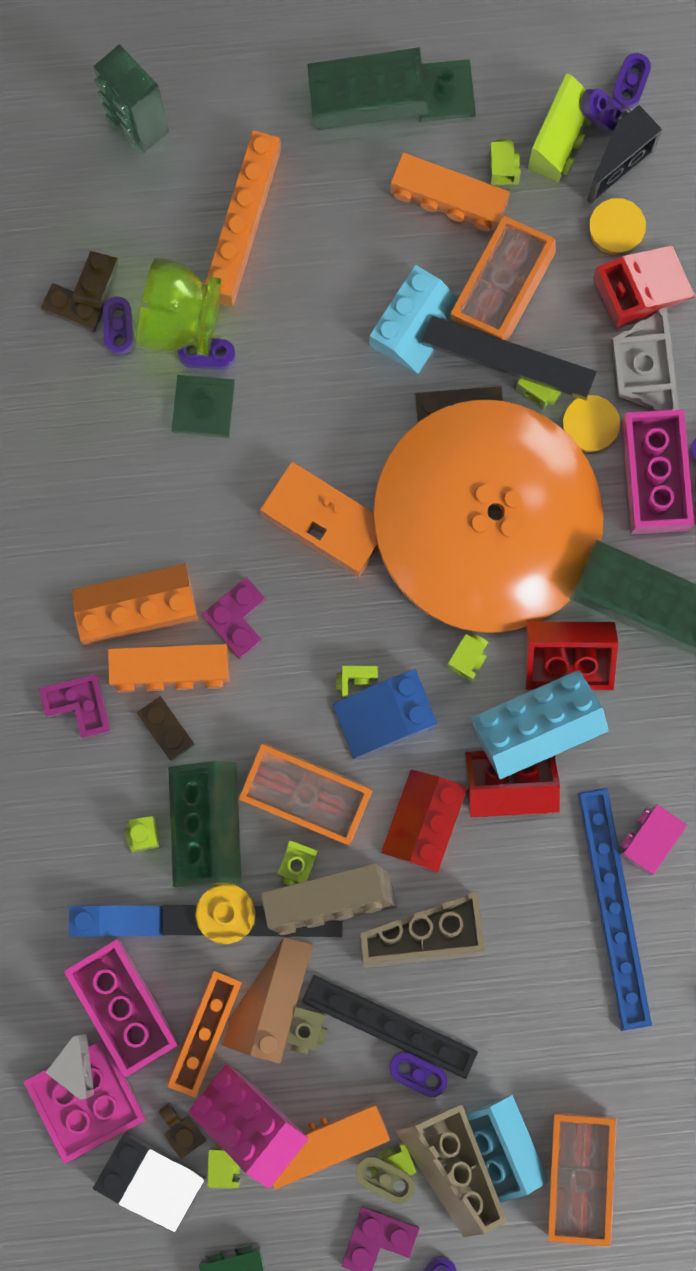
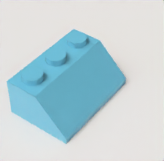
M415 265L369 335V346L418 375L434 351L433 348L422 345V340L431 317L435 316L452 322L450 313L458 297L440 279Z
M513 1095L490 1102L466 1113L500 1203L528 1195L549 1182Z

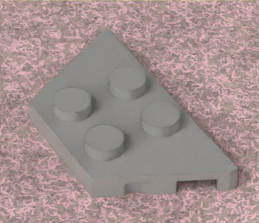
M663 307L651 317L641 320L633 328L623 331L612 339L618 397L655 411L679 409L667 307Z

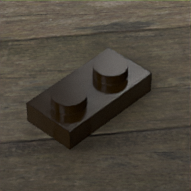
M90 251L73 292V302L101 309L117 269L118 258Z
M52 283L43 301L41 310L94 333L103 315L104 304L99 309L73 302L74 291Z
M161 696L137 712V715L170 761H173L195 745Z

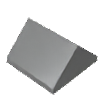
M87 1034L73 1036L45 1072L80 1100L94 1095Z

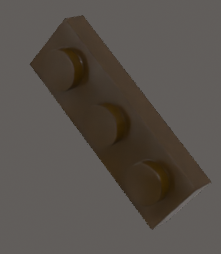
M502 386L415 393L417 423L430 414L457 403L473 400L503 401Z

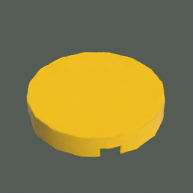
M612 198L602 202L594 209L589 220V233L593 244L600 251L609 255L632 252L640 245L646 232V220L642 210L633 202L624 198Z
M588 395L587 400L578 398L567 407L562 420V427L580 447L582 452L593 453L607 449L616 440L620 430V416L616 407L607 399L597 395Z
M220 884L211 887L202 895L196 906L195 917L198 928L205 937L215 943L231 944L240 941L249 934L255 922L256 911L253 900L246 891L236 885Z

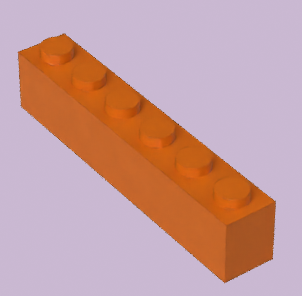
M252 130L203 288L206 300L230 307L234 306L281 153L280 137Z

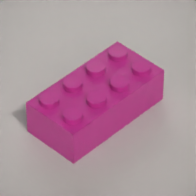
M684 409L625 413L621 424L631 535L689 531L694 525Z
M121 940L111 942L64 971L124 1078L180 1045Z
M227 1063L188 1111L247 1175L270 1189L309 1139L248 1078Z

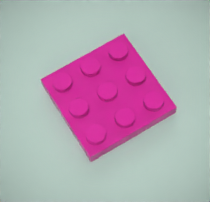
M103 1040L88 1047L94 1089L93 1096L80 1100L45 1073L48 1069L24 1081L64 1164L147 1120L126 1077L124 1078Z

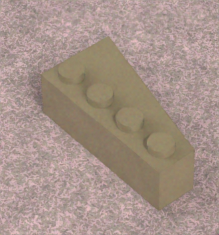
M376 863L261 893L267 927L278 932L279 935L294 933L296 928L303 926L313 928L322 926L327 921L346 920L358 915L397 908L390 873Z
M478 891L456 900L442 903V905L417 912L404 919L360 933L363 967L373 968L483 956L485 947Z
M462 1104L441 1109L396 1130L463 1237L482 1235L507 1223Z

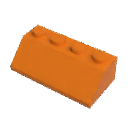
M186 563L72 589L76 624L80 641L84 646L199 620Z

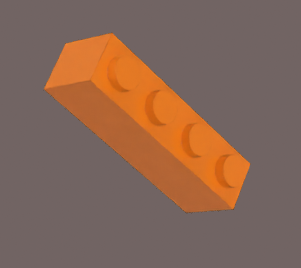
M403 153L390 187V193L394 194V197L400 201H413L420 204L427 211H440L447 214L454 221L462 222L464 220L474 224V227L485 232L490 230L495 232L502 219L510 194L507 190Z
M227 644L108 649L109 685L112 688H117V692H134L135 687H146V691H163L164 686L176 685V690L194 689L193 685L205 684L207 689L223 688V683H230L229 650Z
M211 969L165 1082L167 1087L196 1098L242 984L241 981Z

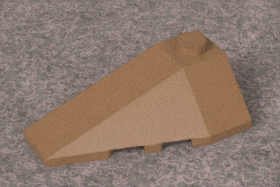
M287 937L282 939L232 1014L223 1044L224 1047L278 1064L281 1063L313 944Z

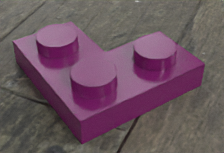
M246 577L202 613V616L239 659H242L262 642V639L244 618L264 603L266 599Z
M97 674L39 688L47 718L75 711L82 739L111 732Z
M362 1206L341 1267L352 1271H372L380 1248L410 1258L420 1228Z

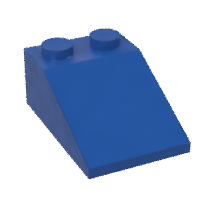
M416 669L387 679L333 703L353 759L427 732L437 726Z

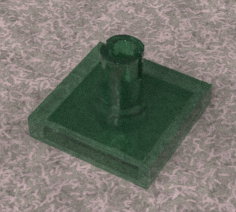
M470 59L414 65L419 122L475 117L476 109Z
M177 374L172 433L230 438L235 379Z

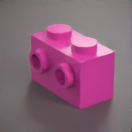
M658 804L653 806L652 809L645 808L637 820L641 824L635 834L630 831L620 845L624 848L620 855L649 876L655 874L687 827V824Z

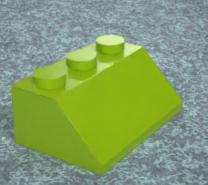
M566 73L532 147L528 165L529 171L558 183L562 174L568 176L574 159L570 157L574 149L580 150L585 138V134L582 133L585 124L590 126L592 123L581 111V97L586 89L568 73Z

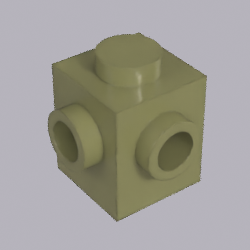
M298 1006L295 1007L286 1043L292 1044L290 1050L308 1054L309 1049L316 1050L317 1044L323 1046L328 1029L322 1027L325 1014Z

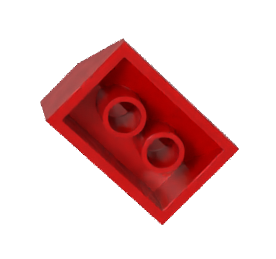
M527 621L525 640L526 690L537 689L577 670H580L591 690H614L618 653V636L615 622Z
M484 751L465 752L470 817L560 812V781L555 755L499 779Z
M411 769L381 854L438 873L468 787L439 776Z

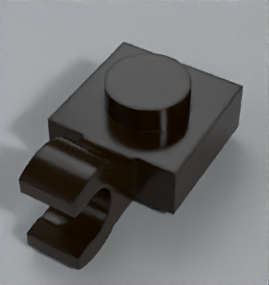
M170 1102L158 1111L170 1127V1129L164 1132V1136L180 1159L206 1142V1138L190 1115L181 1120Z

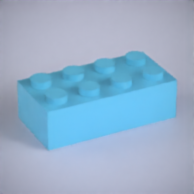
M580 670L471 717L478 741L499 779L609 731L603 707Z

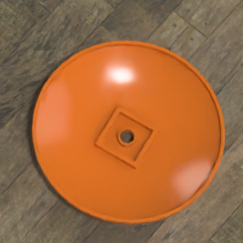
M473 400L461 402L440 409L419 421L400 439L389 454L381 470L374 495L373 524L376 543L382 561L395 584L412 603L429 616L444 624L472 632L501 633L519 630L526 627L527 621H542L560 610L575 596L590 575L599 553L603 534L604 518L600 489L595 474L580 447L561 427L547 417L532 409L505 401ZM490 505L500 507L502 511L500 520H492L488 516L487 510Z

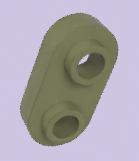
M367 1156L357 1165V1180L363 1187L394 1203H405L413 1196L415 1191L413 1178L398 1167L376 1156ZM369 1166L377 1168L378 1173L375 1177H368L365 1171ZM398 1180L405 1183V1189L401 1192H397L393 1188V1184Z

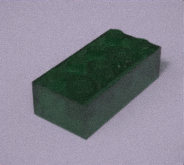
M119 44L93 66L96 75L94 82L100 89L98 94L103 100L101 105L107 112L105 117L114 128L119 126L125 132L123 136L131 147L135 148L138 146L145 153L169 132L159 85Z
M420 47L307 64L312 118L317 130L429 114Z
M208 761L168 767L173 887H204L242 883L237 763Z

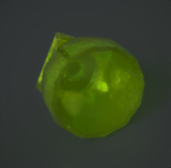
M155 258L147 276L141 303L150 304V308L140 306L136 336L137 347L151 353L171 354L194 345L197 348L196 354L208 356L220 308L222 279L210 276L209 283L204 284L188 266L171 259Z

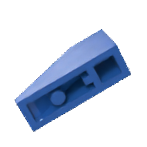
M69 906V937L163 936V906Z

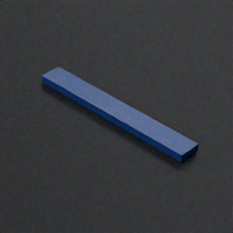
M608 788L579 792L577 795L621 1031L652 1026Z

